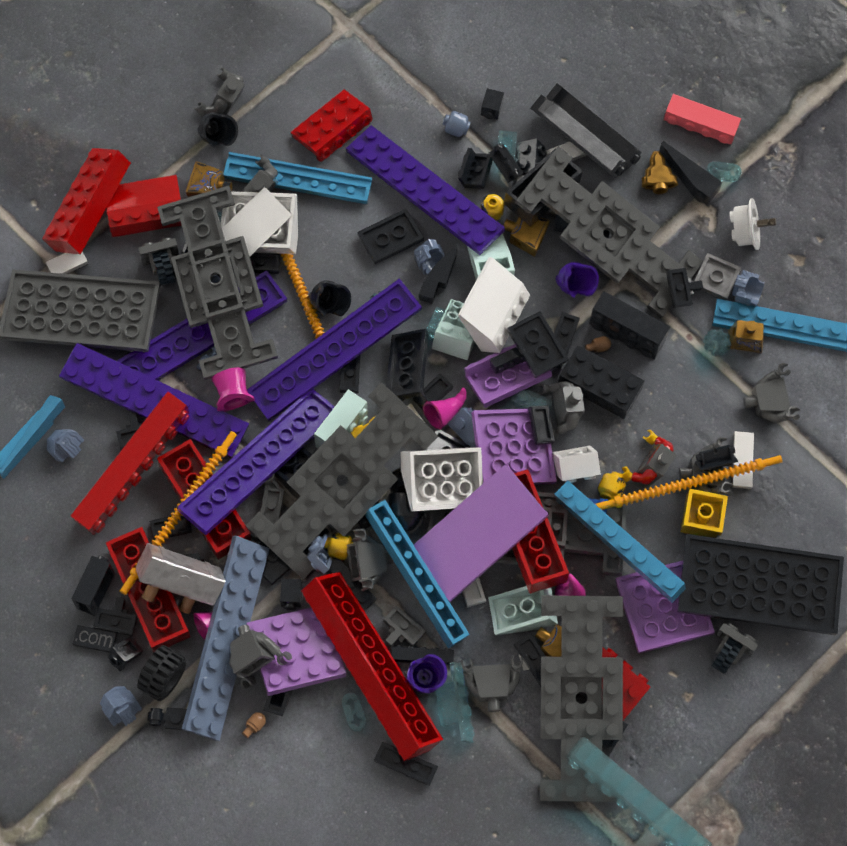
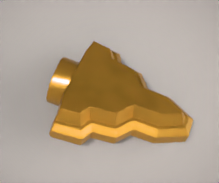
M653 151L649 160V167L645 170V176L642 177V188L653 190L654 194H664L668 189L678 186L677 176L672 174V170L666 165L665 158L661 152Z

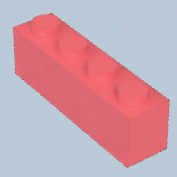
M673 94L667 107L664 121L671 125L684 127L688 131L700 133L704 137H711L721 143L731 145L741 118Z

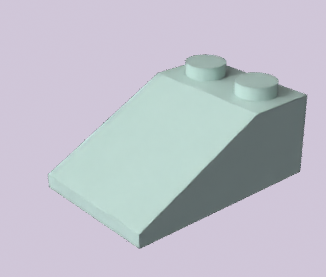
M527 586L488 597L494 634L497 636L539 630L541 627L546 628L558 624L557 616H541V595L553 596L551 587L529 594Z

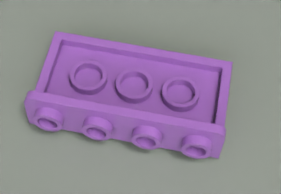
M515 344L503 348L500 353L488 355L482 360L471 363L464 369L467 382L484 408L552 377V372L549 371L535 378L526 362H523L495 374L490 366V359L515 348Z

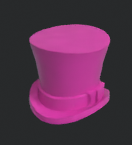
M244 368L226 369L211 378L220 395L217 402L218 411L228 412L255 401L254 396L249 394L246 389V370Z

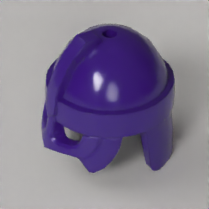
M570 262L560 269L555 281L564 293L575 298L577 294L593 295L598 287L599 276L593 266Z
M427 654L423 658L412 661L407 672V681L415 691L423 694L436 691L447 679L446 664L440 657L433 654Z

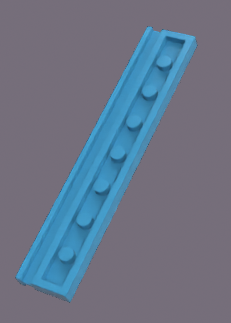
M229 152L223 173L225 179L249 183L259 170H264L255 163V161H260L261 157ZM269 159L278 172L275 179L279 182L274 188L367 204L372 177Z
M723 299L716 300L712 326L730 329L737 320H752L764 324V336L847 352V323L759 306H748Z

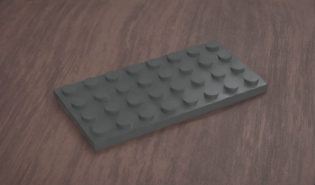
M12 269L0 323V340L75 346L76 343H79L85 347L148 352L161 287L160 282Z

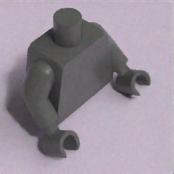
M222 67V73L217 74V76L224 83L217 92L212 105L205 106L203 102H199V107L194 109L200 116L212 112L228 115L244 89L243 77L229 72Z
M262 154L260 155V161H255V163L264 170L257 172L243 192H260L264 187L271 192L279 182L275 179L278 175L277 170L270 163V160Z
M779 364L778 370H774L760 379L753 388L752 396L743 398L744 407H755L758 417H763V419L773 423L787 421L790 418L798 420L800 416L798 414L793 415V413L800 409L796 406L790 407L784 377H781L782 374L788 376L791 373V370L783 372V368L788 366V364Z
M567 381L552 383L551 386L538 384L537 387L543 388V392L538 393L539 395L548 396L551 391L553 392L552 400L557 428L552 429L554 439L556 440L559 433L562 435L578 426V422L584 414L583 393L580 387H574L572 383Z
M719 437L716 443L710 444L694 454L689 462V468H679L680 480L687 477L691 479L692 476L696 478L697 475L702 476V473L707 475L708 472L712 473L713 470L718 472V469H721L722 471L723 466L713 468L710 471H701L695 464V461H697L696 455L701 451L713 449L714 455H716V448L722 447V442L727 439ZM723 478L722 481L718 479V482L713 480V483L708 482L707 485L702 483V486H699L698 484L696 488L692 486V489L720 495L725 493L727 496H732L733 492L727 489L734 486L730 482H725V478Z
M364 529L353 530L355 532L353 541L358 542L347 544L351 582L359 580L363 586L361 590L365 591L373 588V585L381 579V573L387 572V564H392L393 560L388 552L385 553L383 544H378L376 540L366 535Z
M249 625L240 626L238 628L240 637L230 644L229 665L233 669L234 674L242 679L240 682L242 688L255 685L256 678L252 674L273 661L275 655L280 665L287 664L283 656L287 660L292 659L291 653L287 651L282 653L280 651L281 648L262 632L250 630Z
M514 655L511 656V665L473 666V662L469 658V665L464 666L463 660L460 661V665L464 670L465 686L474 697H478L479 702L488 703V712H499L500 701L507 700L508 696L515 691L520 678L521 669L519 667L523 664L522 657H520L519 663H514Z

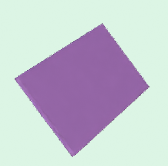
M505 464L418 540L414 547L446 598L451 602L549 515L513 473L510 466Z

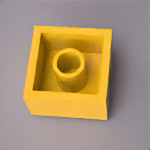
M689 489L686 495L680 532L716 538L718 535L721 536L728 496Z

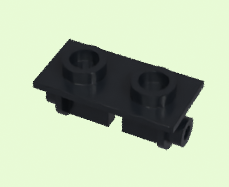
M499 143L494 146L492 151L488 152L507 183L523 174L504 144L500 145Z
M730 445L716 448V455H714L713 449L701 451L696 455L697 461H695V464L701 471H710L720 466H730L732 463L738 462V459L733 455L735 447Z

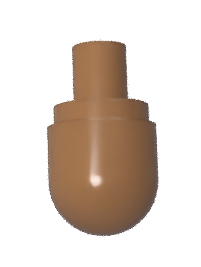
M606 336L594 338L590 344L585 345V349L588 351L594 350L595 353L604 352L611 347V341Z
M260 712L253 713L246 721V729L242 734L249 738L252 733L259 732L266 723L264 714Z

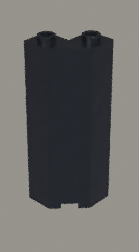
M558 83L546 97L541 94L530 108L614 178L621 176L624 171L631 167L632 164L635 165L641 158L640 154L642 152Z

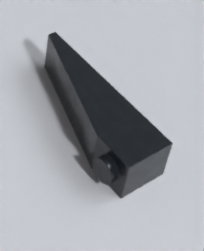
M665 141L661 143L659 151L665 158V161L691 195L698 202L708 205L720 191L722 181Z

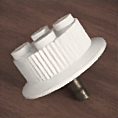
M750 198L748 205L736 206L733 211H730L731 223L734 222L732 240L736 241L738 246L753 245L755 250H759L760 227L776 225V218L759 220L753 198Z

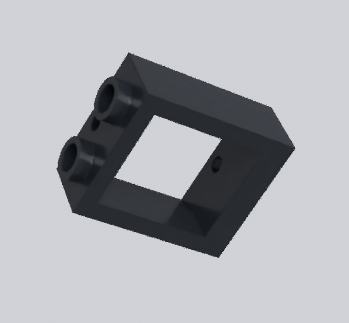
M91 556L71 598L78 610L93 616L96 615L97 608L100 607L115 575L107 558Z

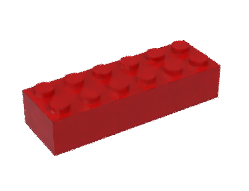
M92 148L85 163L80 168V172L42 238L55 252L81 255L131 164L119 150Z
M191 439L157 458L159 467L179 499H184L183 495L187 494V490L191 489L190 485H194L193 481H197L196 477L200 476L199 472H203L202 468L206 467V462ZM236 509L207 535L201 532L218 560L228 555L233 536H239L249 541L252 540L250 531Z
M529 470L514 473L543 507ZM546 518L512 548L529 594L567 583L569 577L566 563L549 520Z
M142 527L106 542V546L123 584L131 575V569L136 567L135 564L138 563V559H140L147 543H149ZM137 579L128 591V596L153 653L163 645L170 647L190 638V633L172 593L159 588L154 601H147L142 597V594L148 584L142 583Z

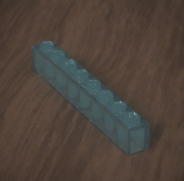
M581 737L566 757L570 760L568 763L574 769L579 770L580 768L586 773L584 777L593 784L596 781L602 786L600 790L608 797L614 796L617 799L616 803L622 809L626 810L628 808L632 811V817L641 824L644 821L650 826L648 830L656 837L662 836L665 839V845H712L709 840L585 737Z

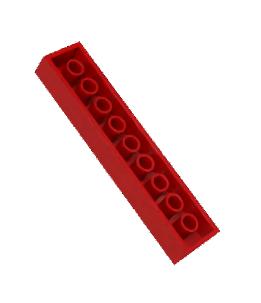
M341 572L314 578L301 592L334 644L336 651L346 664L347 669L351 672L357 685L362 690L367 702L376 713L378 720L382 723L388 736L393 741L398 753L405 761L429 752L444 739Z

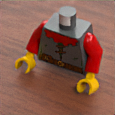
M647 430L650 436L647 438L643 436V438L650 445H655L636 472L632 474L628 467H622L624 471L621 474L623 476L622 479L625 482L632 480L633 482L652 485L665 474L676 457V454L673 452L672 443L658 437L652 430Z

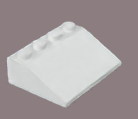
M232 192L235 205L222 209V228L259 192ZM271 193L292 216L254 253L296 254L298 241L297 194Z
M488 258L458 314L481 352H501L509 337L507 328L516 323L530 294L519 279L494 258Z
M470 447L400 452L401 473L411 511L456 508L483 484L481 448Z

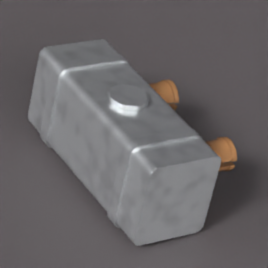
M147 543L136 565L139 581L148 584L142 594L145 600L153 602L160 588L184 596L178 608L187 614L191 612L195 601L214 606L225 584V578L220 567Z

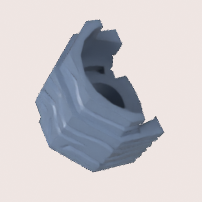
M428 239L414 250L415 261L424 275H428L436 263L445 256L441 245L437 244L435 239Z
M743 270L741 276L737 275L732 295L736 296L735 302L748 306H757L765 283L759 280L758 274Z
M57 429L47 439V451L56 461L63 462L67 457L74 458L81 451L79 445L84 439L74 430Z
M125 686L112 688L103 695L100 702L104 714L113 727L121 721L127 726L133 720H136L135 714L142 710L134 695Z

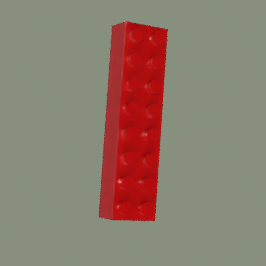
M170 392L164 395L71 514L75 522L93 535L103 530L106 525L104 523L108 517L111 518L118 510L116 506L120 501L124 502L130 494L128 492L130 488L138 485L142 479L141 474L152 467L154 463L152 460L155 456L162 454L166 448L164 446L166 442L176 436L178 432L176 429L180 424L184 425L190 416L188 414L190 412L185 403Z

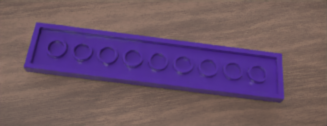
M372 125L346 148L347 153L477 254L481 255L505 232L503 225Z
M267 270L256 276L263 307L246 311L249 325L288 302L286 296ZM185 319L152 339L148 352L132 351L117 360V362L155 380H160L214 346L209 323L190 328L188 319Z
M399 278L248 388L247 391L254 396V402L268 421H270L295 403L301 396L313 390L421 311L422 306Z
M76 343L59 375L61 379L144 418H147L164 395L170 392L185 403L190 412L187 422L184 425L180 424L176 429L177 433L215 451L217 446H221L228 434L233 431L237 434V437L227 449L228 453L226 455L231 459L249 427V423L224 411H218L217 408L79 343Z
M314 389L304 394L177 507V511L202 533L207 535L314 438V433L335 406Z

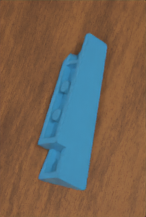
M50 395L41 409L31 417L0 451V475L2 478H5L51 428L53 420L65 408L62 399Z

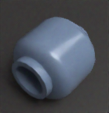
M452 111L450 115L446 114L442 123L445 125V132L456 137L466 135L470 126L468 116L457 111Z

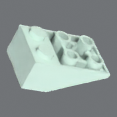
M503 234L481 255L467 246L476 280L489 257L494 258L513 275L515 274L511 253Z
M451 299L436 329L432 349L468 360L475 341L458 316L464 303Z

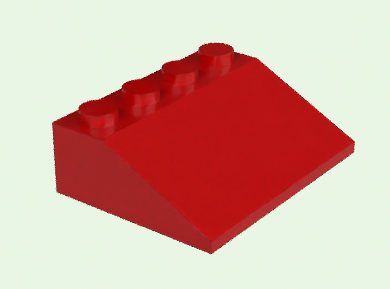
M177 175L119 184L106 208L112 237L181 226V221L163 226L157 208L158 206L181 200Z

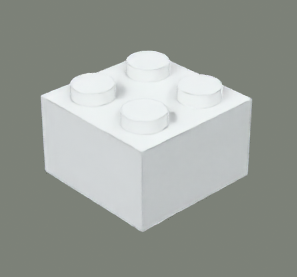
M591 446L552 452L555 473L562 481L566 482L568 480L570 483H573L578 478L590 480L596 478L595 475H601L598 452Z

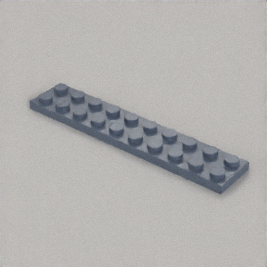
M239 536L232 537L223 571L225 584L214 605L182 730L215 741H220L236 679V674H234L233 669L229 665L230 644L240 637L238 628L251 621L269 548Z

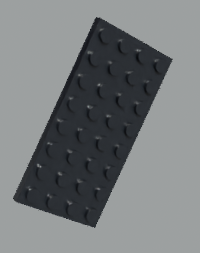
M686 534L681 580L685 583L686 589L679 596L677 612L837 635L844 557Z

